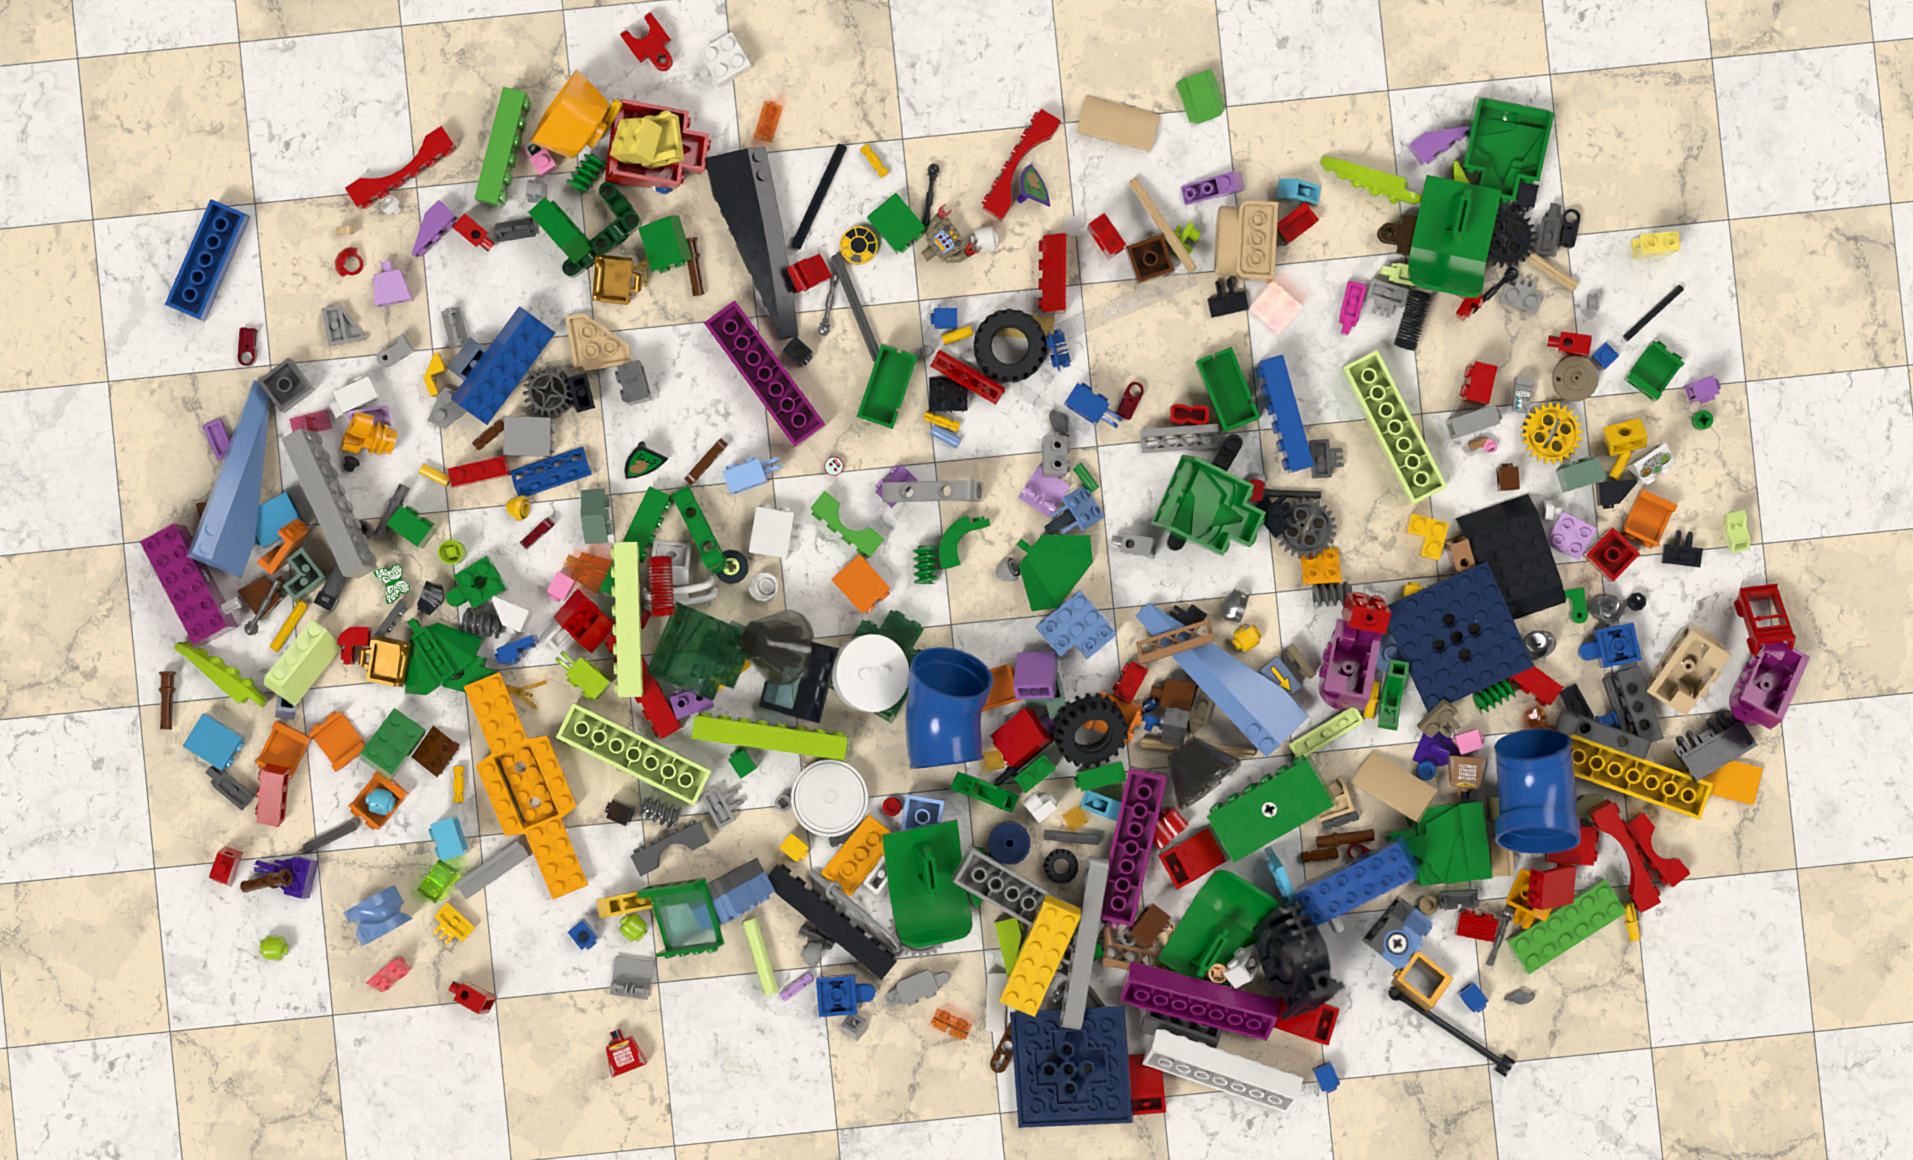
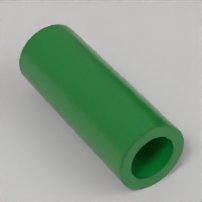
M1082 462L1073 468V471L1091 493L1100 487Z

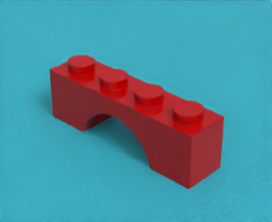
M1639 812L1626 822L1629 828L1626 831L1629 836L1634 838L1637 844L1635 846L1636 850L1641 855L1647 857L1648 861L1646 863L1653 871L1656 870L1660 874L1658 878L1664 886L1668 885L1673 888L1691 874L1679 858L1663 859L1655 853L1651 838L1656 827L1644 812Z

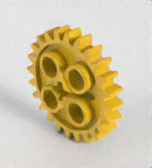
M1549 402L1547 408L1544 404H1541V410L1534 407L1535 414L1528 412L1527 414L1530 419H1523L1527 425L1520 427L1522 430H1525V433L1520 434L1521 437L1526 439L1521 444L1528 445L1525 451H1532L1530 457L1537 455V462L1543 458L1544 464H1547L1550 460L1551 464L1554 465L1556 459L1559 463H1563V457L1569 460V453L1572 455L1576 454L1573 448H1580L1577 441L1583 440L1581 437H1578V434L1583 433V430H1578L1582 423L1575 422L1579 416H1571L1574 410L1566 412V405L1560 409V403H1556L1555 407H1553L1552 402ZM1546 415L1552 419L1550 426L1545 425L1543 422V417ZM1559 418L1560 422L1553 431L1555 436L1549 439L1547 447L1544 449L1543 446L1550 436L1548 431L1554 428L1556 420ZM1562 424L1567 425L1569 428V432L1566 435L1560 431ZM1537 432L1543 436L1541 443L1536 442L1534 439ZM1553 441L1560 444L1558 452L1552 449Z

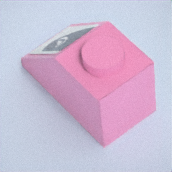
M530 141L522 145L542 178L559 168L547 149Z

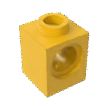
M793 832L789 834L779 847L796 862L799 859L803 861L810 853L807 850L809 845Z

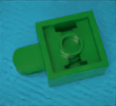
M485 556L453 575L458 586L447 592L446 601L453 607H459L469 601L472 608L477 609L492 600L493 596H499L509 589L491 558Z

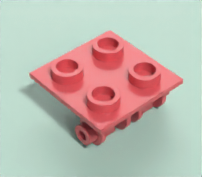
M402 956L396 957L369 979L366 984L380 992L387 991L393 986L394 982L405 977L412 968L405 964L406 961Z

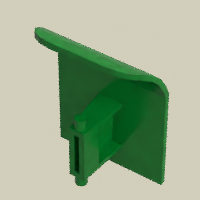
M1426 175L1409 254L1407 273L1409 281L1429 290L1468 298L1481 296L1484 286L1486 260L1502 190Z
M957 819L881 834L890 903L896 931L901 942L909 947L921 948L965 938L973 927L967 891L950 879L962 859Z
M1218 870L1209 877L1195 895L1157 960L1181 975L1212 982L1206 977V972L1210 971L1213 964H1222L1227 969V964L1233 959L1234 952L1241 947L1246 948L1252 944L1255 945L1258 941V936L1251 937L1252 928L1260 925L1259 922L1267 919L1266 916L1274 913L1273 911L1280 908V905L1273 897L1235 873ZM1227 978L1222 983H1216L1228 987L1231 985Z

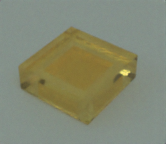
M1000 750L982 752L984 755L985 772L1004 769Z
M1079 806L1062 815L1072 832L1088 823Z

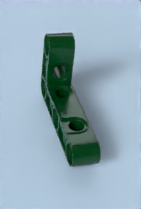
M612 182L602 183L599 187V193L618 219L587 243L592 249L575 264L576 271L574 273L567 272L568 265L574 263L570 258L565 260L562 270L570 278H576L595 264L596 254H609L641 226V219L634 211L633 206ZM606 187L613 188V193L610 196L604 195ZM630 217L637 218V223L634 226L627 224V220ZM601 240L607 242L603 250L597 248V243Z

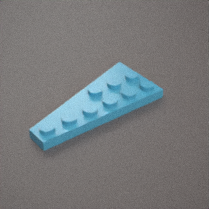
M1271 846L1267 847L1264 851L1270 862L1268 867L1274 875V881L1282 894L1281 897L1285 906L1290 908L1291 904L1298 902L1294 895L1295 892L1282 863Z

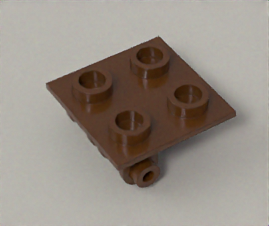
M432 726L411 757L438 778L440 774H443L444 768L450 764L449 761L453 759L452 757L456 751L460 750V744L451 740L435 726Z

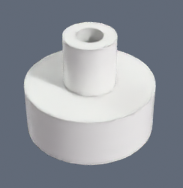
M394 195L387 196L382 202L380 209L387 215L393 212L398 214L401 211V208L398 207L399 199Z
M1544 501L1543 518L1544 520H1553L1554 514H1560L1561 508L1554 507L1553 501Z

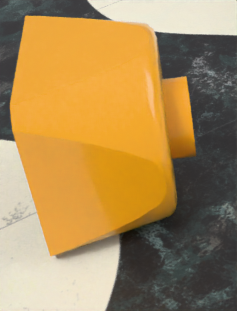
M576 69L541 117L530 142L567 158H575L586 145L593 148L605 131L607 124L602 120L609 108V101Z

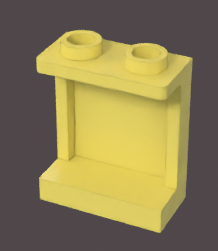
M662 111L657 116H644L643 118H648L661 126L662 130L652 163H641V165L654 169L684 161L679 117L670 111Z
M1679 232L1641 234L1640 238L1632 239L1633 259L1671 256L1680 251Z

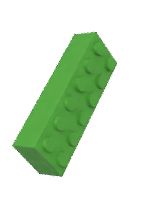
M507 87L502 89L474 197L480 204L502 209V206L507 203V187L511 186L513 175H511L512 167L515 168L517 165L518 157H516L517 149L520 150L523 140L520 138L521 132L526 129V113L530 112L532 101H530V97L526 92Z
M1601 878L1576 894L1573 904L1552 909L1546 922L1537 919L1531 924L1529 929H1521L1505 939L1524 971L1531 974L1627 912L1607 880Z

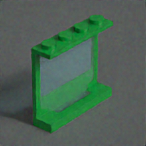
M705 877L649 885L637 891L639 899L650 897L665 949L656 953V957L665 956V959H668L678 954L679 957H683L690 953L698 955L704 951L713 953L719 950L718 947L725 944Z

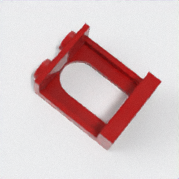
M1105 213L1088 223V232L1108 260L1124 250L1126 243Z

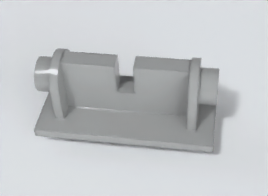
M460 307L445 309V311L441 312L450 348L465 345L468 337Z

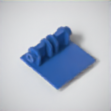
M1057 329L1051 335L1050 331H1048L1049 336L1045 338L1048 349L1052 348L1053 355H1050L1053 368L1057 367L1058 371H1060L1059 365H1063V368L1069 367L1071 362L1069 352L1058 355L1068 351V349L1056 350V348L1066 346L1067 343L1055 346V344L1065 342L1064 332L1061 329Z

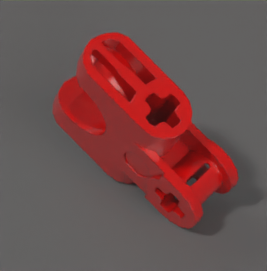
M648 12L644 16L645 21L649 25V33L645 38L636 39L627 30L621 32L620 36L640 63L649 58L656 69L662 72L668 71L673 65V59L664 46L671 42V39L652 13ZM659 58L665 59L666 63L660 62Z

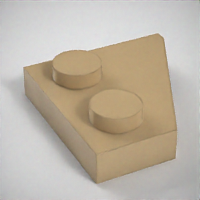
M1342 775L1329 786L1337 800L1335 806L1316 816L1317 823L1354 811Z

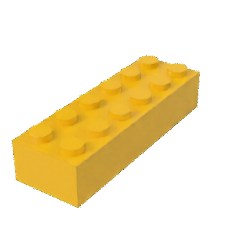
M1045 894L1000 993V1003L1035 1017L1081 917V908Z

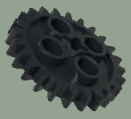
M1503 206L1499 208L1495 222H1499L1502 228L1501 231L1493 229L1491 241L1498 242L1499 249L1492 250L1489 247L1486 263L1492 260V266L1499 263V268H1503L1504 264H1506L1507 268H1511V263L1518 266V259L1523 263L1525 262L1524 256H1531L1528 250L1535 249L1531 243L1537 242L1536 239L1532 238L1537 232L1531 231V228L1535 226L1534 224H1528L1531 218H1523L1525 212L1519 215V208H1516L1513 212H1511V206H1508L1506 211ZM1508 220L1509 225L1506 236L1510 239L1506 240L1505 254H1502L1504 238H1501V236L1505 233V222ZM1513 224L1520 226L1521 231L1519 234L1512 232L1511 227ZM1510 243L1517 245V253H1512L1509 250Z

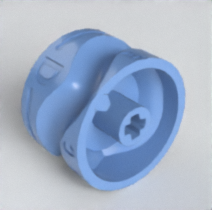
M395 885L343 912L348 923L355 922L358 924L356 938L360 942L361 947L413 919V917L401 913L400 909L404 901Z

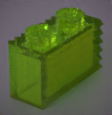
M440 858L417 891L435 904L439 901L443 902L449 894L446 890L450 885L454 886L459 880L458 873L460 871Z

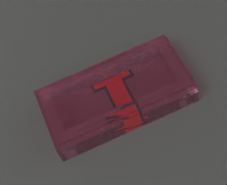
M328 410L290 418L292 432L300 428L313 432L332 429Z

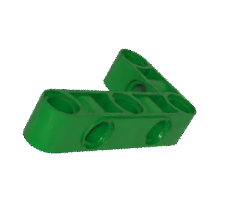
M686 485L671 493L701 553L700 558L706 569L712 575H715L729 568L730 565L690 487ZM695 509L696 515L689 518L687 516L688 511ZM709 542L713 543V548L705 551V545Z

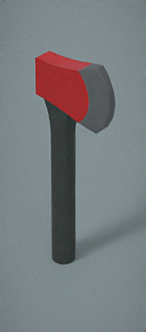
M1251 473L1245 477L1247 482L1254 485L1253 495L1249 501L1260 502L1266 496L1321 499V491L1266 489L1264 486L1267 477L1261 473Z

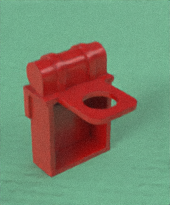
M821 254L800 260L787 268L788 275L795 284L794 286L792 284L793 293L798 291L799 293L802 291L806 292L808 289L824 283L833 277Z

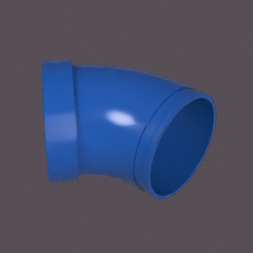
M934 647L922 650L913 658L907 677L909 690L906 705V744L910 761L909 769L946 766L984 759L982 753L981 715L982 708L986 705L990 695L993 677L989 668L975 656L954 648Z
M1535 728L1516 731L1500 738L1494 746L1499 797V816L1495 820L1496 843L1507 850L1531 854L1556 853L1576 847L1581 841L1580 819L1576 816L1575 779L1570 737L1553 729Z

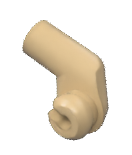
M1169 921L1171 924L1165 932L1159 933L1163 947L1176 928L1175 923Z

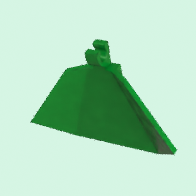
M1041 535L1033 547L1023 539H1020L1016 544L1027 553L1018 566L1031 611L1058 608L1093 563L1090 535Z
M412 618L407 623L413 630L414 635L409 640L411 646L405 678V693L424 696L430 694L474 662L484 638L440 623L422 628L417 619Z

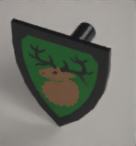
M641 441L625 462L626 479L647 475L657 470L669 458L647 448L645 442Z

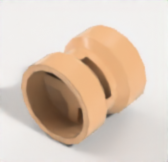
M1214 963L1210 971L1206 972V977L1214 983H1222L1226 980V976L1223 974L1226 967L1222 964Z

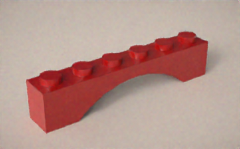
M1043 109L1039 113H1034L1030 120L1032 122L1029 129L1025 128L1020 137L1023 139L1021 144L1015 145L1011 152V155H1013L1010 162L1006 161L1001 169L1003 174L1000 179L996 177L991 185L994 189L990 195L986 194L981 202L984 205L982 210L1003 221L1012 206L1011 183L1018 164L1034 147L1051 140L1061 123L1060 119Z
M440 126L425 136L417 155L403 169L381 178H359L345 187V190L356 207L365 210L374 204L373 201L377 198L383 199L388 196L391 189L402 187L406 183L405 180L410 177L413 179L419 176L424 168H431L438 163L437 160L444 156L446 158L453 154L456 146L445 129Z
M1606 799L1587 809L1594 825L1599 830L1614 837L1625 851L1630 868L1628 894L1634 903L1635 909L1643 913L1660 904L1659 896H1661V893L1656 885L1653 886L1651 882L1653 877L1648 869L1645 870L1643 863H1645L1644 858L1640 852L1637 853L1635 849L1637 844L1634 838L1629 836L1626 831L1629 829L1624 819H1620L1619 813L1621 812L1618 805Z

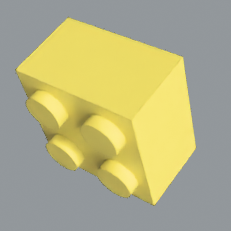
M648 118L620 119L610 155L624 164L652 163L662 127Z

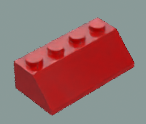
M1066 233L1043 235L1042 240H1039V252H1042V259H1039L1038 270L1042 271V278L1038 279V290H1042V298H1038V309H1042V314H1065Z

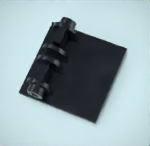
M929 377V411H933V413L935 411H945V413L947 411H950V413L952 411H968L967 388L949 377Z

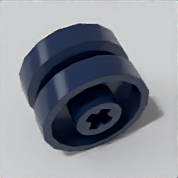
M1013 821L1002 822L996 825L988 839L989 850L992 856L1000 863L1007 865L1017 864L1024 860L1031 847L1030 836L1027 830L1021 824ZM1009 839L1013 841L1011 847L1006 845V841Z

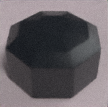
M1640 592L1631 593L1626 599L1627 607L1632 611L1642 610L1646 605V598Z

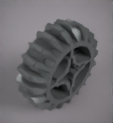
M546 366V372L544 373L542 368H538L540 374L537 375L533 371L532 375L535 378L532 380L530 377H527L531 384H524L523 386L529 389V391L523 392V395H529V398H526L524 402H531L528 406L530 410L536 407L533 412L536 415L541 411L540 416L545 417L547 412L548 418H552V412H554L555 416L559 417L558 410L566 413L563 407L566 405L570 408L571 404L567 403L568 399L572 400V396H569L571 390L568 389L569 385L566 382V377L562 378L564 371L561 370L557 374L556 367L550 372V367ZM550 377L545 386H536L541 379ZM556 378L561 381L564 393L556 391ZM552 387L551 390L555 394L549 395L548 397H546L547 394H545L543 391H540L549 390V388ZM534 391L542 394V407L536 402ZM554 398L562 399L558 405L548 408V405Z

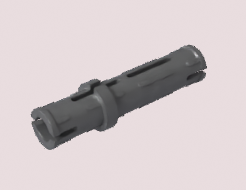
M401 483L398 484L373 535L380 539H385L390 529L387 523L399 506L404 505V499L410 488Z

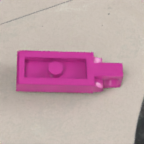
M1347 281L1339 314V323L1343 324L1340 334L1348 336L1351 326L1356 327L1367 285Z

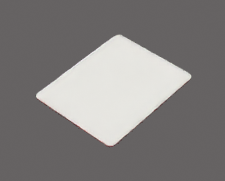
M1067 215L1062 233L1077 236L1081 218Z

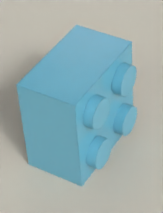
M458 815L430 824L429 834L432 840L435 839L437 845L435 852L442 861L469 852Z

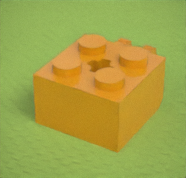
M1520 868L1506 898V902L1517 908L1512 919L1513 924L1520 925L1521 923L1523 929H1529L1535 917L1546 922L1552 908L1539 910L1527 905L1530 872Z

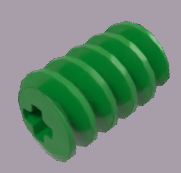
M592 153L591 155L584 154L587 161L580 160L579 163L582 168L575 167L578 174L571 173L570 175L573 180H566L571 187L583 194L582 190L589 191L586 184H594L591 178H598L595 172L602 173L599 166H606L605 162Z
M917 546L918 548L913 550V553L918 554V556L914 557L913 561L918 562V564L914 565L913 568L919 571L913 573V575L919 579L915 580L914 584H935L932 581L938 579V577L932 575V573L937 572V569L933 568L932 565L937 564V561L932 560V558L937 556V553L931 552V550L936 549L937 546Z
M1505 680L1500 681L1499 684H1493L1492 688L1490 686L1486 687V692L1483 689L1480 690L1479 695L1476 693L1472 694L1474 705L1482 716V709L1488 713L1489 705L1495 709V702L1502 705V698L1510 701L1509 694L1514 698L1516 697L1511 685Z

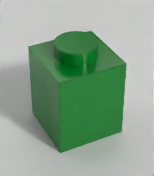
M738 748L730 753L731 758L728 761L740 779L758 768L746 749L741 751Z

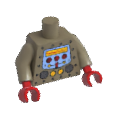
M946 204L938 209L937 214L929 223L926 231V242L929 244V247L923 250L921 254L927 262L937 255L941 262L960 263L971 255L978 254L979 250H972L973 245L976 243L967 244L947 217L952 213V210L946 213L944 211Z

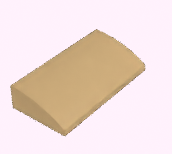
M1086 96L1076 133L1151 152L1160 115Z
M1375 752L1369 755L1351 781L1358 788L1418 824L1438 793L1437 789Z

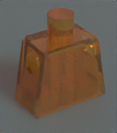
M582 552L579 559L569 554L564 565L574 569L571 574L573 579L598 594L613 561Z

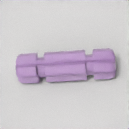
M807 972L802 976V979L799 978L789 985L788 989L781 991L779 995L782 1000L787 1001L791 998V995L794 996L805 988L806 984L812 983L814 981L813 976Z

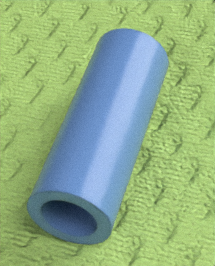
M936 424L930 432V435L956 449L962 438Z

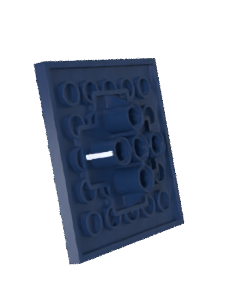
M1487 561L1387 605L1391 611L1388 627L1404 662L1409 663L1408 671L1428 713L1442 699L1452 703L1534 667ZM1446 614L1454 616V620L1451 623L1444 622L1443 618ZM1473 623L1480 626V629L1475 633L1469 630L1470 625ZM1455 631L1461 632V639L1453 640L1451 638L1452 633ZM1442 639L1444 646L1436 648L1433 645L1435 640ZM1462 649H1468L1470 654L1468 657L1463 658L1459 655V652Z
M1125 1006L1085 1008L1080 1030L1060 1027L1062 1009L1038 1010L1035 1017L1022 1011L1010 1012L1019 1128L1125 1124L1134 1122ZM1066 1044L1072 1047L1071 1054L1065 1052L1064 1046ZM1085 1063L1092 1065V1072L1085 1070ZM1066 1064L1073 1066V1073H1069L1066 1070ZM1047 1065L1054 1067V1074H1050L1047 1071ZM1068 1083L1075 1086V1092H1070L1067 1089Z

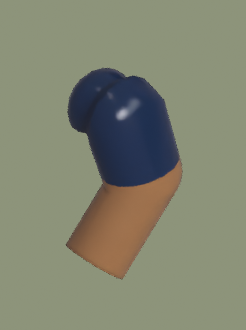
M1149 696V699L1144 702L1133 699L1131 705L1140 708L1142 713H1148L1156 709L1158 698Z

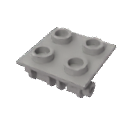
M616 956L610 994L648 1000L654 962Z

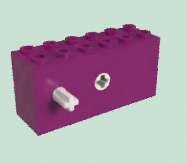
M174 523L139 542L192 644L205 645L238 628L231 612L241 608L242 605L237 597L226 602L207 565L187 556L193 538L186 525Z

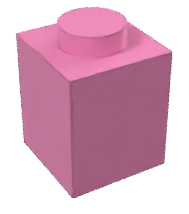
M557 571L547 589V592L550 593L549 597L558 602L560 600L566 601L576 580Z
M1477 729L1453 736L1458 754L1460 755L1483 748L1484 738Z

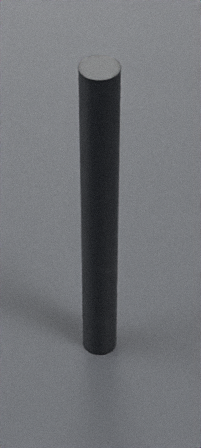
M1681 285L1675 287L1624 334L1623 338L1627 342L1633 338L1684 290Z

